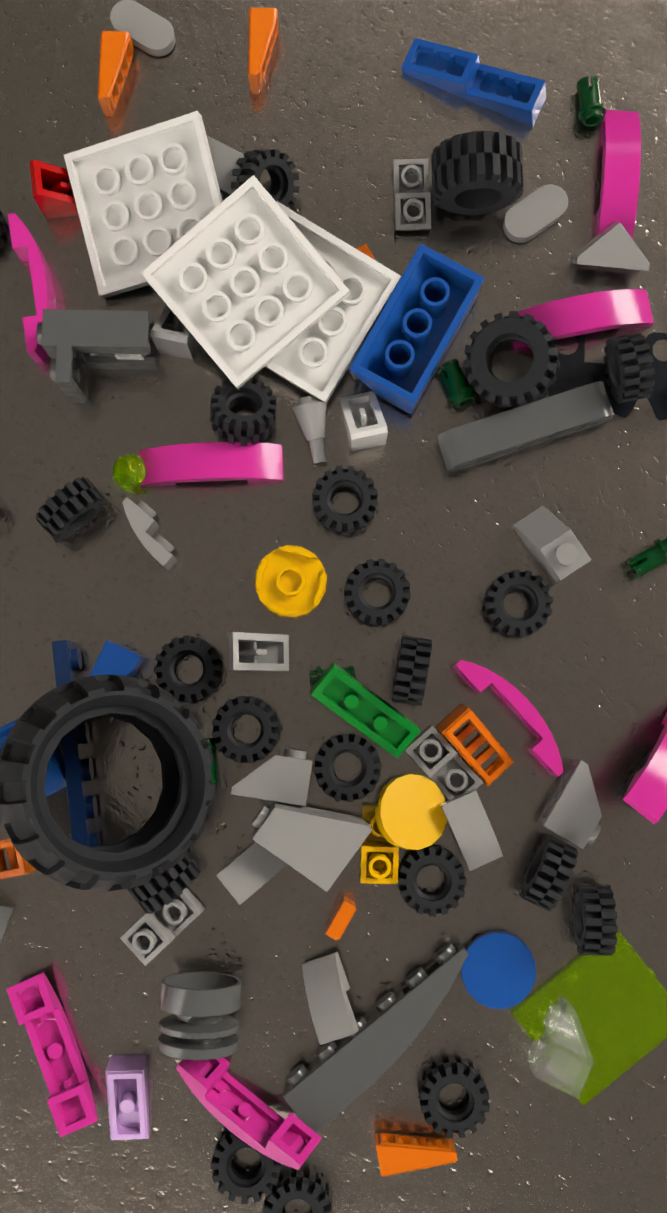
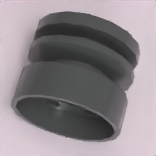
M184 972L163 977L160 981L159 1006L163 1011L172 1015L162 1018L158 1023V1028L162 1033L158 1037L157 1048L159 1052L169 1057L186 1060L219 1059L237 1053L240 1038L235 1033L240 1029V1022L237 1018L227 1014L236 1012L241 1007L242 981L238 977L216 972Z

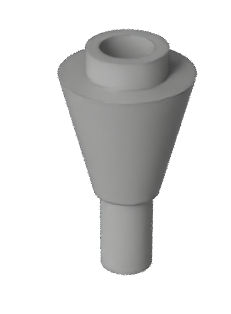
M314 395L297 399L298 405L292 407V410L306 440L309 441L313 464L326 462L327 457L323 438H325L327 402L319 401Z

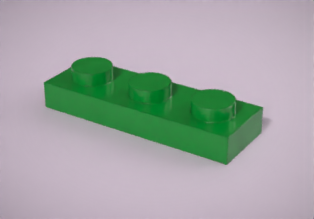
M334 662L331 663L310 689V694L397 759L421 731L417 724Z

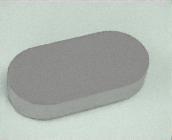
M122 0L112 8L110 19L114 31L130 33L133 45L156 57L165 56L173 50L176 38L173 26L168 20L133 0Z
M548 184L540 187L518 202L505 215L503 221L505 235L513 242L525 243L552 226L564 216L568 207L566 192L557 185Z

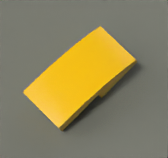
M362 802L361 817L370 822L372 831L361 845L360 883L398 884L399 847L389 843L379 831L375 818V807L378 806V803Z

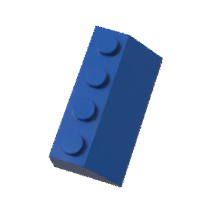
M420 243L353 361L350 371L381 399L412 415L479 296L485 277Z

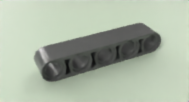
M598 381L452 428L439 434L436 440L447 471L454 472L599 425L612 419L615 414L603 382Z

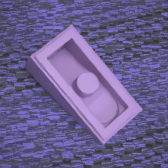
M113 1055L109 1058L105 1071L111 1140L149 1139L147 1055Z

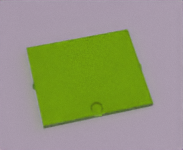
M619 930L616 933V950L612 956L580 955L511 1011L544 1054V1060L551 1063L583 1106L667 1038V992L655 978V972L648 969Z

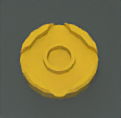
M285 545L273 550L262 558L255 573V588L259 600L270 612L280 617L297 618L309 614L320 605L326 593L327 576L323 564L313 552L301 546Z
M407 774L391 779L381 789L378 806L375 807V818L379 831L389 843L406 850H420L431 846L441 837L447 824L446 816L440 805L445 802V797L435 782L422 775Z

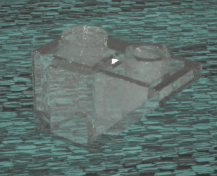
M560 996L557 1004H551L544 1018V1026L546 1028L541 1039H536L528 1054L529 1067L535 1078L578 1098L594 1060L575 1008L566 998Z

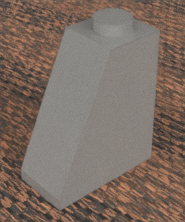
M276 801L273 802L269 809L263 806L251 823L255 827L252 835L254 841L326 892H328L372 831L370 822L363 817Z

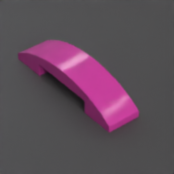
M606 110L604 119L601 122L600 146H603L600 207L596 214L595 236L612 222H620L633 239L641 167L639 113Z
M15 213L8 214L12 249L22 263L29 262L36 308L35 316L22 317L27 353L36 364L43 363L47 352L37 341V324L42 322L43 309H56L53 280L45 257L21 219Z
M622 289L588 293L543 303L518 311L520 316H524L527 313L532 315L535 321L538 322L540 320L547 330L551 332L554 340L617 328V332L648 327L654 324L647 290ZM512 342L514 351L530 349L524 343Z
M205 442L139 450L140 487L177 486V483L247 480L248 483L284 481L282 445L272 443L252 445V442H247L246 446H240V442H234V445L228 442Z
M459 660L452 666L476 694L481 693L490 686L535 735L536 739L527 749L550 775L559 777L564 772L561 756L551 731L536 708L518 689L496 673L477 664Z
M667 713L661 723L665 727L645 766L635 773L622 799L653 824L657 823L667 810Z
M44 972L6 988L19 1025L25 1024L48 1087L50 1097L47 1099V1103L59 1136L63 1137L97 1122L98 1117L94 1097L77 1041L62 1005Z
M225 1058L211 1060L182 1059L178 1063L177 1071L203 1106L239 1139L274 1161L299 1170L322 1139L320 1135L294 1114L290 1113L286 1119L282 1118L228 1074L227 1070L230 1063Z

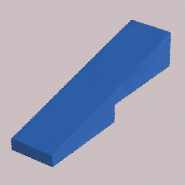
M418 38L414 39L401 67L403 74L532 128L546 100L545 80L480 64L479 54Z

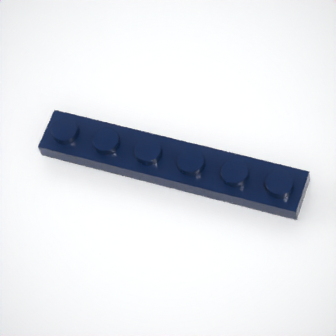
M68 640L53 641L56 687L78 679L77 670L82 669V656L80 649L75 648L74 642ZM83 721L62 737L72 840L81 845L96 847L102 845L100 834L94 833L93 818H97L98 807L95 795L90 796L89 781L94 778L92 759L86 758L85 744L90 742V731L88 722Z

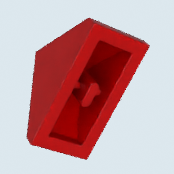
M34 159L30 161L33 197L44 217L52 219L79 215L67 169Z

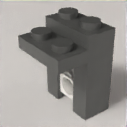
M43 309L42 322L37 324V341L47 352V355L51 357L50 376L52 381H55L61 392L66 395L71 403H86L87 369L158 370L159 353L151 338V329L154 323L148 311Z

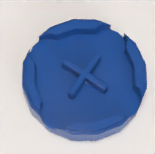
M487 931L482 933L481 936L476 937L465 947L469 955L460 969V976L467 992L479 1004L491 1009H508L521 1003L530 994L536 980V963L530 949L518 936L506 931Z

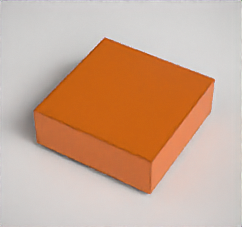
M345 895L343 896L325 927V934L336 941L340 940L357 910L354 900Z

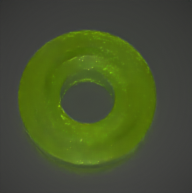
M132 453L117 458L113 466L115 482L127 490H135L141 485L146 475L143 459L139 455Z

